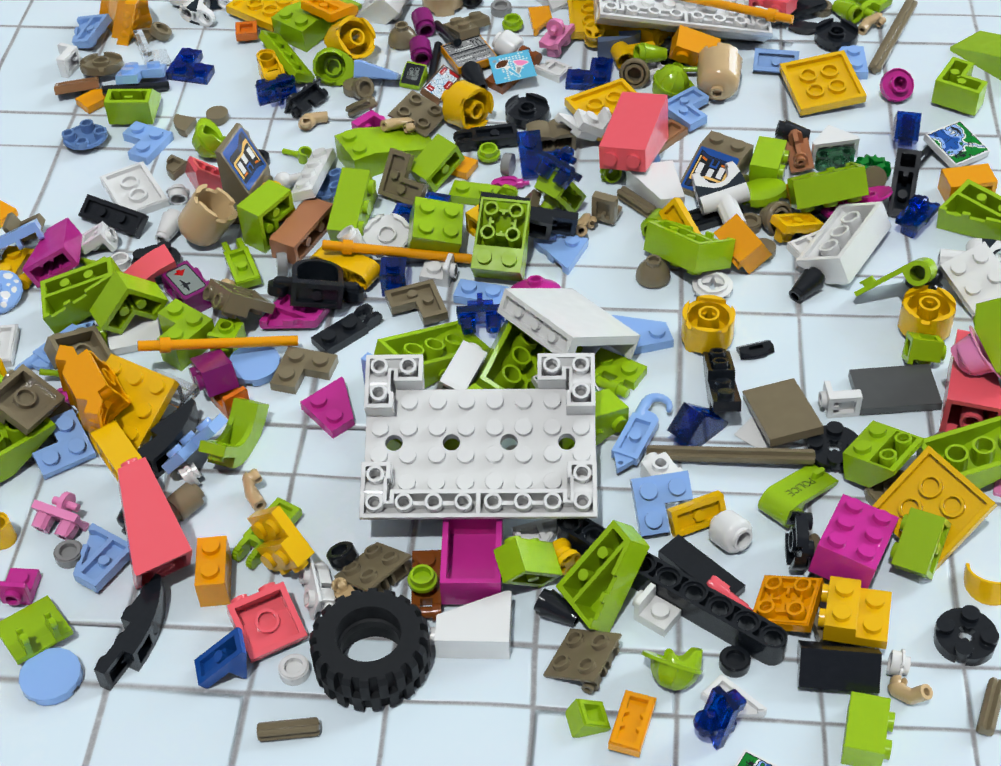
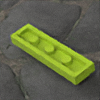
M261 30L258 36L259 39L264 43L266 49L274 50L280 64L283 65V68L290 75V79L298 84L303 82L312 83L315 76L282 36L278 33Z

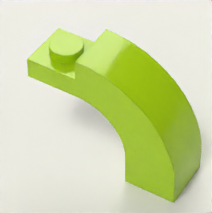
M234 398L230 416L222 434L215 440H200L198 451L207 453L208 462L229 468L239 467L248 459L261 436L269 404L246 398Z

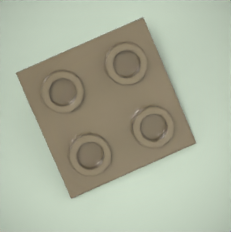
M413 90L388 114L391 118H412L414 120L413 124L416 127L414 132L425 138L444 119L441 106Z
M376 542L368 546L364 553L352 563L344 566L334 578L343 577L346 579L347 584L361 589L363 592H367L368 588H378V592H384L385 589H390V585L394 586L399 580L409 574V569L412 567L409 559L412 556L411 554Z
M570 628L543 676L581 681V688L587 694L598 691L602 677L607 675L608 670L612 666V661L620 652L619 640L622 636L621 633Z

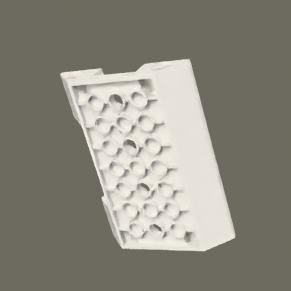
M593 0L595 24L648 28L651 30L659 29L667 32H676L678 27L683 25L714 37L765 42L773 35L771 22L766 21L765 18L681 0ZM724 0L749 6V0ZM755 6L757 8L768 9L762 6Z
M537 353L538 389L425 390L423 354L366 355L364 410L366 413L365 461L361 462L359 519L598 518L595 353ZM512 438L516 440L517 446L512 450H506L501 446L502 441ZM563 438H570L575 442L573 448L565 450L558 443ZM392 439H399L402 441V446L396 451H391L387 448V443ZM448 439H456L460 442V445L455 450H447L444 447V443Z

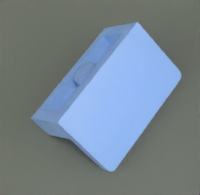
M755 48L753 72L780 73V64L799 60L800 51Z

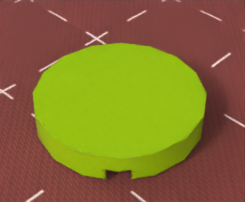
M770 177L751 180L747 182L750 200L742 204L750 203V207L764 208L771 202L779 201L780 198L785 199L787 197L786 183L778 178Z

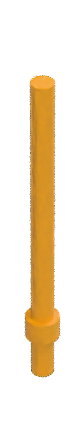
M681 0L761 17L773 23L780 21L792 24L794 21V15L781 13L778 9L773 8L762 9L724 0Z
M343 239V242L323 240L322 250L340 251L345 255L361 253L445 262L448 253H453L455 263L471 264L472 254L353 243V240Z
M297 335L171 340L170 337H159V340L137 341L138 351H159L160 353H171V350L298 346Z

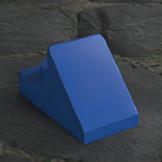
M236 627L194 660L199 686L208 689L228 673L247 679V653L241 628Z

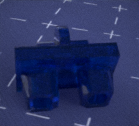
M286 73L279 74L274 80L268 81L265 78L257 80L255 88L259 106L278 102L279 106L284 105V100L294 92L297 93L294 75L288 76Z
M564 146L561 150L556 148L554 155L557 158L541 149L538 151L536 156L540 161L535 172L539 176L548 180L554 170L558 171L552 181L564 190L567 189L573 180L579 183L583 176L575 172V168L569 165H574L577 162V158L573 157V148L569 146Z
M914 195L909 200V205L896 217L895 223L901 225L900 233L914 238L918 231L937 213L940 204L929 202L927 196Z
M481 292L477 293V300L467 301V306H456L458 324L461 325L463 335L475 334L476 324L486 323V331L488 333H499L502 322H505V318L497 312L500 304H493V299L483 300V293Z
M718 685L712 688L704 709L695 714L693 725L701 737L708 736L712 741L713 747L718 750L724 747L729 734L734 732L738 713L744 710L747 701L736 689L725 692Z

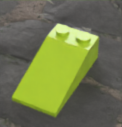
M340 0L347 4L352 3L357 5L358 11L362 8V4L356 1ZM301 1L285 6L271 17L274 32L280 34L287 44L305 52H308L323 40L330 28V22H326L325 19L311 15L309 12L301 9Z
M978 31L950 47V51L974 63L975 66L1001 80V34Z
M381 127L354 128L334 136L337 158L344 167L370 170L372 177L384 172L390 148L415 155V159L432 140L429 136L425 138L416 132L407 134L403 128L384 132L381 130Z
M458 320L377 339L374 355L423 354L425 388L440 380L439 372L448 367L463 340L479 345L487 353L490 347Z
M1001 415L924 438V443L917 450L916 458L929 445L976 487L981 489L1001 479Z

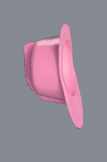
M970 325V334L951 347V353L958 367L963 372L973 376L994 372L1001 379V376L996 373L977 333Z

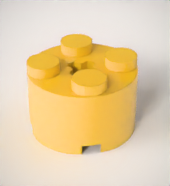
M350 15L336 22L328 29L324 37V43L327 48L334 47L347 53L353 61L361 60L374 51L376 35L372 25L366 19Z
M465 80L454 83L441 96L444 120L462 129L485 126L488 122L486 120L488 113L492 114L494 107L493 96L489 91Z
M929 285L910 288L904 295L900 309L898 328L905 337L907 331L938 335L942 340L948 338L956 312L955 298L948 291L937 287V290L928 289Z
M715 295L698 296L696 301L690 304L688 301L682 310L681 339L685 349L688 352L701 354L703 352H710L712 348H723L726 350L731 345L734 335L736 313L733 306H728L725 299Z

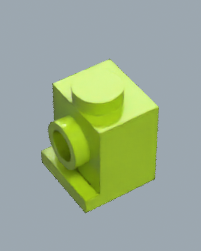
M229 317L228 319L219 318L212 332L207 333V338L247 337L244 322H241L237 317L236 319ZM222 348L221 350L227 357H230L238 348Z
M907 331L901 357L907 364L913 365L915 360L918 364L931 365V362L940 363L941 360L945 359L947 348L944 345L945 342L938 335Z

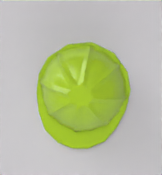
M334 47L324 48L316 54L313 60V73L317 80L321 79L323 84L340 86L343 85L345 80L354 77V61L347 53Z
M667 64L654 74L652 92L653 94H665L673 97L694 86V84L689 80L685 69L679 67V65Z
M200 118L196 123L192 145L201 157L215 159V151L226 136L222 135L220 129L210 119Z
M691 647L685 654L680 656L676 655L670 648L665 650L664 655L642 650L641 654L651 659L653 677L665 688L674 691L686 689L693 685L703 672L701 670L703 650L700 648Z

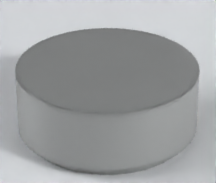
M495 0L491 3V14L495 17L503 18L512 12L511 3L507 0Z
M503 154L500 164L502 176H513L516 164L515 154Z
M285 252L276 253L277 276H288V262Z
M73 539L59 543L53 552L57 565L64 569L74 568L81 558L82 544Z

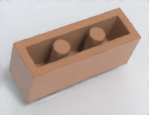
M311 198L299 204L289 218H286L277 231L270 236L269 245L272 257L276 258L277 252H285L287 254V262L290 264L302 260L326 234L333 203L318 198Z

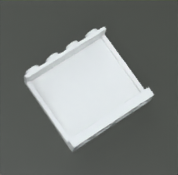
M505 288L497 311L552 353H575L578 346L610 345L628 359H632L641 336L573 288Z

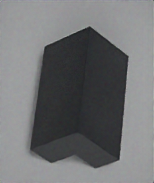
M798 640V687L868 693L880 692L882 653L879 648L854 644Z

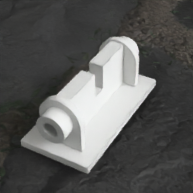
M311 555L307 559L309 564L299 571V582L304 586V606L309 610L310 619L314 620L317 612H321L328 604L332 606L335 604V594L332 588H322L331 587L332 581L328 565L321 560L313 562Z

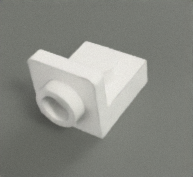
M59 43L57 47L60 55L56 58L61 77L69 78L80 67L81 57L77 46Z
M605 106L598 115L592 111L586 112L579 108L573 115L579 130L600 138L604 135L612 117L609 108Z
M103 221L82 234L81 252L86 255L92 250H98L103 244L111 252L116 251L119 240L117 232L112 227H108Z
M448 253L445 262L425 260L419 275V281L433 279L436 286L449 288L452 278H456L458 272V264L454 263V254Z
M824 381L823 391L818 393V402L820 408L824 407L827 418L860 415L863 399L860 389L833 391L830 381Z
M650 583L644 591L639 590L633 599L634 620L663 637L666 636L681 617V609L656 595V585Z

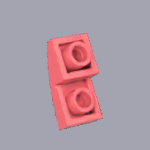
M163 244L142 256L124 273L156 283L155 277L176 268L177 265L169 250Z

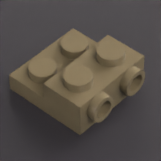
M211 278L203 291V299L211 302L212 308L222 311V315L232 319H236L237 316L247 318L249 312L257 315H262V312L273 314L275 308L274 303L255 290Z
M95 325L86 328L79 327L74 331L66 333H55L47 338L43 349L55 370L57 369L55 357L59 345L73 346L77 354L86 349L91 350L100 360L105 362L110 354H112Z
M22 364L15 371L13 369L10 370L0 383V422L3 425L7 422L11 423L27 436L64 403L65 396Z

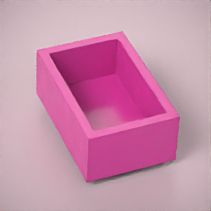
M843 494L817 545L808 571L830 580V576L861 580V588L868 589L899 517L861 502L857 498Z
M443 519L440 566L442 605H466L502 592V578L493 550L503 545V519Z

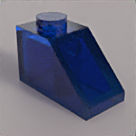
M897 111L893 122L892 142H898L900 147H912V144H917L922 113Z
M381 257L380 282L382 297H385L384 291L408 285L409 258Z
M684 402L667 431L675 436L673 440L681 446H702L722 431L729 422L715 412L710 411L709 408Z

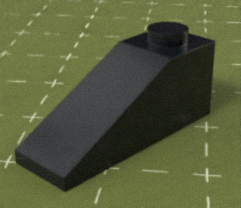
M897 149L891 183L893 193L889 196L887 208L888 217L911 220L922 151Z

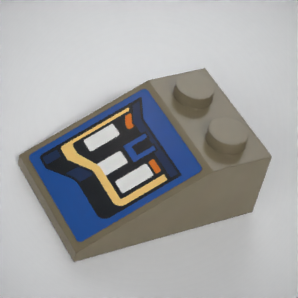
M236 123L217 148L215 154L222 188L235 200L234 208L237 210L236 206L267 180L273 181V177L270 175L269 165L240 123Z
M711 130L700 143L680 181L684 194L695 198L691 174L699 172L701 177L703 176L710 183H720L727 177L725 163L730 161L737 165L741 173L746 174L749 171L754 145Z

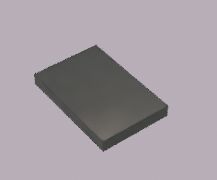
M929 364L849 369L848 377L852 390L860 389L863 396L860 415L941 410L943 403Z

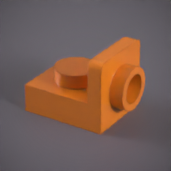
M242 386L210 398L213 404L229 419L233 399H249L247 389Z

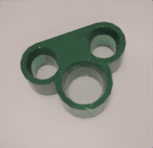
M850 146L821 149L816 153L814 167L818 172L825 171L829 167H835V169L845 167V163L854 162L855 149Z

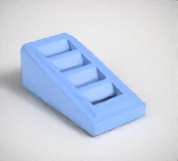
M354 60L355 78L401 79V74L363 60Z

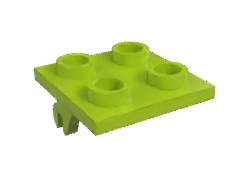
M48 595L0 621V639L17 665L74 634Z

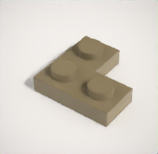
M474 11L464 18H451L450 22L443 25L461 40L480 35L479 28L491 25L488 15L481 13V11Z
M390 148L377 194L411 206L415 196L425 198L428 185L409 179L415 155Z
M433 279L384 291L385 299L392 315L417 309L423 325L448 319V311Z
M288 346L270 381L271 390L296 395L305 376L330 380L339 362L338 355Z

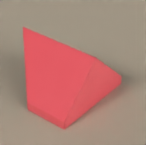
M191 156L187 159L185 173L195 189L199 185L207 184V188L215 190L219 187L223 190L217 167Z

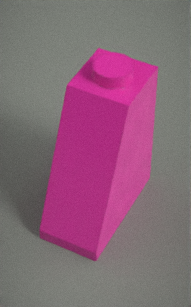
M68 217L46 230L44 233L45 238L39 241L23 266L22 271L37 288L40 287V281L65 273L79 265L82 234Z

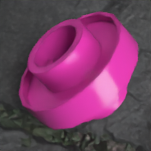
M894 68L886 72L881 78L880 91L888 101L901 102L913 93L914 80L911 74L904 69Z

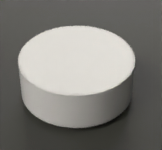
M301 654L287 655L278 665L280 679L287 685H300L310 676L309 662Z

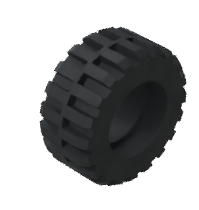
M368 588L367 592H360L359 589L351 591L350 596L345 597L342 595L335 599V604L333 606L328 604L321 611L322 617L318 616L316 618L309 638L314 672L319 686L324 688V693L330 699L337 698L338 704L344 707H348L351 704L354 706V710L365 711V707H372L373 711L382 710L384 705L389 704L390 707L400 704L399 699L403 697L408 699L415 693L414 687H421L425 681V674L429 672L431 665L428 626L426 619L422 617L421 610L417 605H411L410 599L400 595L396 597L395 592L386 589L384 592H378V588ZM368 637H383L397 644L390 654L375 661L362 662L344 655L352 644Z

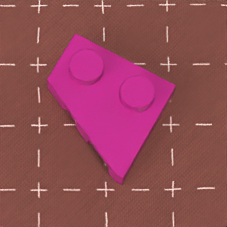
M287 294L286 296L279 297L274 302L273 314L265 313L259 320V324L262 329L317 328L330 311L328 308L290 306V295Z
M342 376L300 401L301 409L333 439L355 425L345 381Z

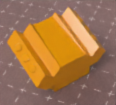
M101 0L99 14H109L112 21L108 28L112 32L111 38H118L117 45L128 46L137 30L151 27L152 18L147 0Z
M59 345L55 362L62 389L67 392L70 405L75 406L80 414L83 429L88 430L90 433L111 423L122 410L131 405L114 371L91 350L86 349L77 354L73 346Z

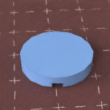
M273 347L238 348L229 358L233 364L238 383L246 386L245 383L252 384V386H261L269 383L281 362L280 355Z
M59 647L48 648L24 663L19 673V684L24 696L28 700L35 701L36 704L42 706L56 705L69 699L74 694L73 690L76 689L77 685L79 687L82 682L83 669L77 656L70 650Z

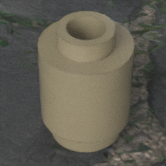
M185 482L166 498L177 521L181 520L183 522L204 504L202 499L204 493L195 483L190 485Z

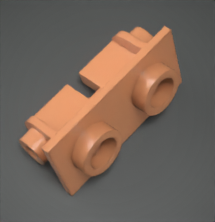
M797 129L791 130L788 135L789 142H787L786 150H790L788 162L791 174L815 169L808 137L803 138L802 132Z

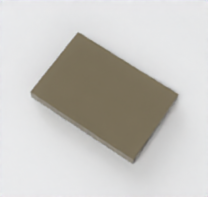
M794 378L742 391L743 399L770 447L824 434L823 424Z

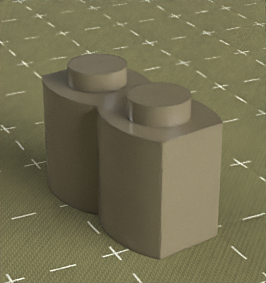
M555 119L549 122L537 120L526 124V141L530 153L536 156L547 155L553 151L557 153L573 151L576 149V136L570 133L572 129L569 126L558 124L555 122Z

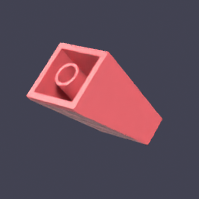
M636 92L621 93L599 145V164L601 169L646 172L668 140V95Z
M957 329L954 344L970 334V331ZM951 354L939 432H947L1000 416L1001 387L998 376L994 372L979 376L969 375L958 367Z
M146 457L139 460L131 458L123 462L121 468L118 469V486L133 582L137 590L146 583H149L155 574H159L163 578L190 565L192 549Z

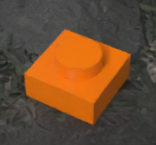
M257 20L235 22L237 42L258 40Z

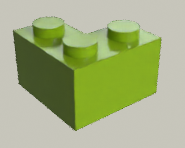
M952 57L935 80L931 102L942 107L960 111L963 114L975 116L983 105L988 82L971 77L974 63Z
M267 180L236 206L243 242L263 253H267L271 249L269 238L279 228L278 221L294 209L291 189L274 181Z
M115 270L89 311L101 329L122 335L134 315L156 320L158 317L157 313L165 307L169 300L157 283Z
M176 298L157 313L163 333L159 337H170L171 340L206 339L207 333L212 332L214 328L212 318ZM207 349L171 350V353H161L164 362L182 371L191 364L190 358L203 354Z

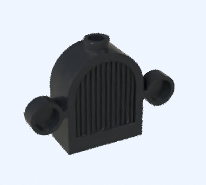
M304 259L295 262L292 266L291 277L276 276L268 281L267 293L274 297H283L289 294L290 306L341 310L343 299L352 303L362 302L365 291L357 282L344 281L343 269L339 265L322 259Z

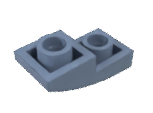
M641 30L619 31V36L598 37V60L613 59L610 50L616 42L624 41L628 45L640 43Z

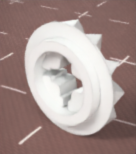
M707 271L695 276L692 288L694 295L697 296L715 295L728 298L731 291H733V282L729 276L722 272ZM711 283H714L715 290L710 289Z

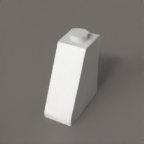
M673 160L654 162L646 172L626 171V187L656 206V208L663 209L674 197L681 198L685 205V195Z
M463 340L442 375L436 389H467L470 387L487 352L482 350L479 345Z
M503 591L437 614L436 626L430 627L429 632L430 646H435L436 658L510 659L512 592Z

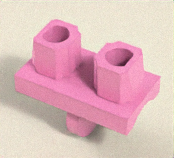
M551 18L546 24L547 32L539 41V48H546L547 56L557 58L562 54L561 47L570 44V35L575 31V24L564 25L562 19Z
M66 491L60 497L54 496L52 504L56 505V507L34 500L31 508L37 513L31 526L36 530L49 534L56 521L59 522V525L54 534L63 540L73 539L78 530L86 532L89 523L82 521L78 514L72 512H78L81 507L80 504L76 503L75 494Z

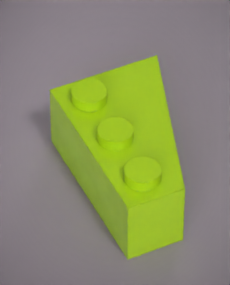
M855 162L845 163V167L836 169L835 167L826 168V171L810 172L788 178L792 208L803 213L815 210L814 206L823 205L824 207L837 206L838 201L847 200V202L861 201L862 196L869 195L865 166Z
M342 167L326 229L331 241H339L337 235L349 225L358 228L361 235H364V227L368 223L378 197L376 181L373 180L370 170Z
M967 179L938 208L937 228L976 238L1001 241V196Z
M667 219L648 221L643 250L660 256L662 260L669 261L671 266L686 269L688 274L701 275L702 272L731 268L736 239L728 237L727 239L719 240L714 238V233L709 231L702 235L693 232V227Z
M111 256L40 281L43 320L54 334L61 332L72 323L77 325L92 315L89 310L115 270L122 272Z
M609 388L595 392L596 445H599L611 435L621 432L629 418V407ZM563 438L558 444L562 449L569 450L574 447L575 442L570 438Z
M613 520L556 585V588L589 629L610 632L650 546L633 526Z

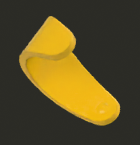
M965 563L964 586L970 596L982 604L991 606L1001 605V582L988 581L972 572L970 563Z

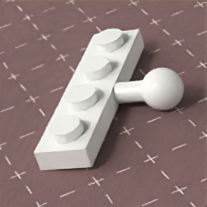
M318 148L314 150L302 172L291 175L287 172H280L275 176L274 181L279 182L288 189L291 188L292 184H295L291 191L293 202L315 198L336 157L334 148Z

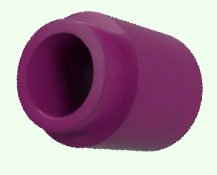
M427 7L416 8L411 14L415 32L427 38L431 37L436 28L431 10Z
M417 35L409 42L411 60L415 63L427 65L432 59L431 43L426 36Z

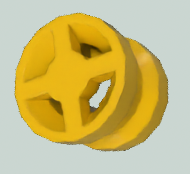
M592 20L584 26V42L588 47L598 48V37H605V26L603 24H595V20Z
M559 538L552 543L562 574L565 575L579 560L581 554L577 550L571 549V543L566 538Z

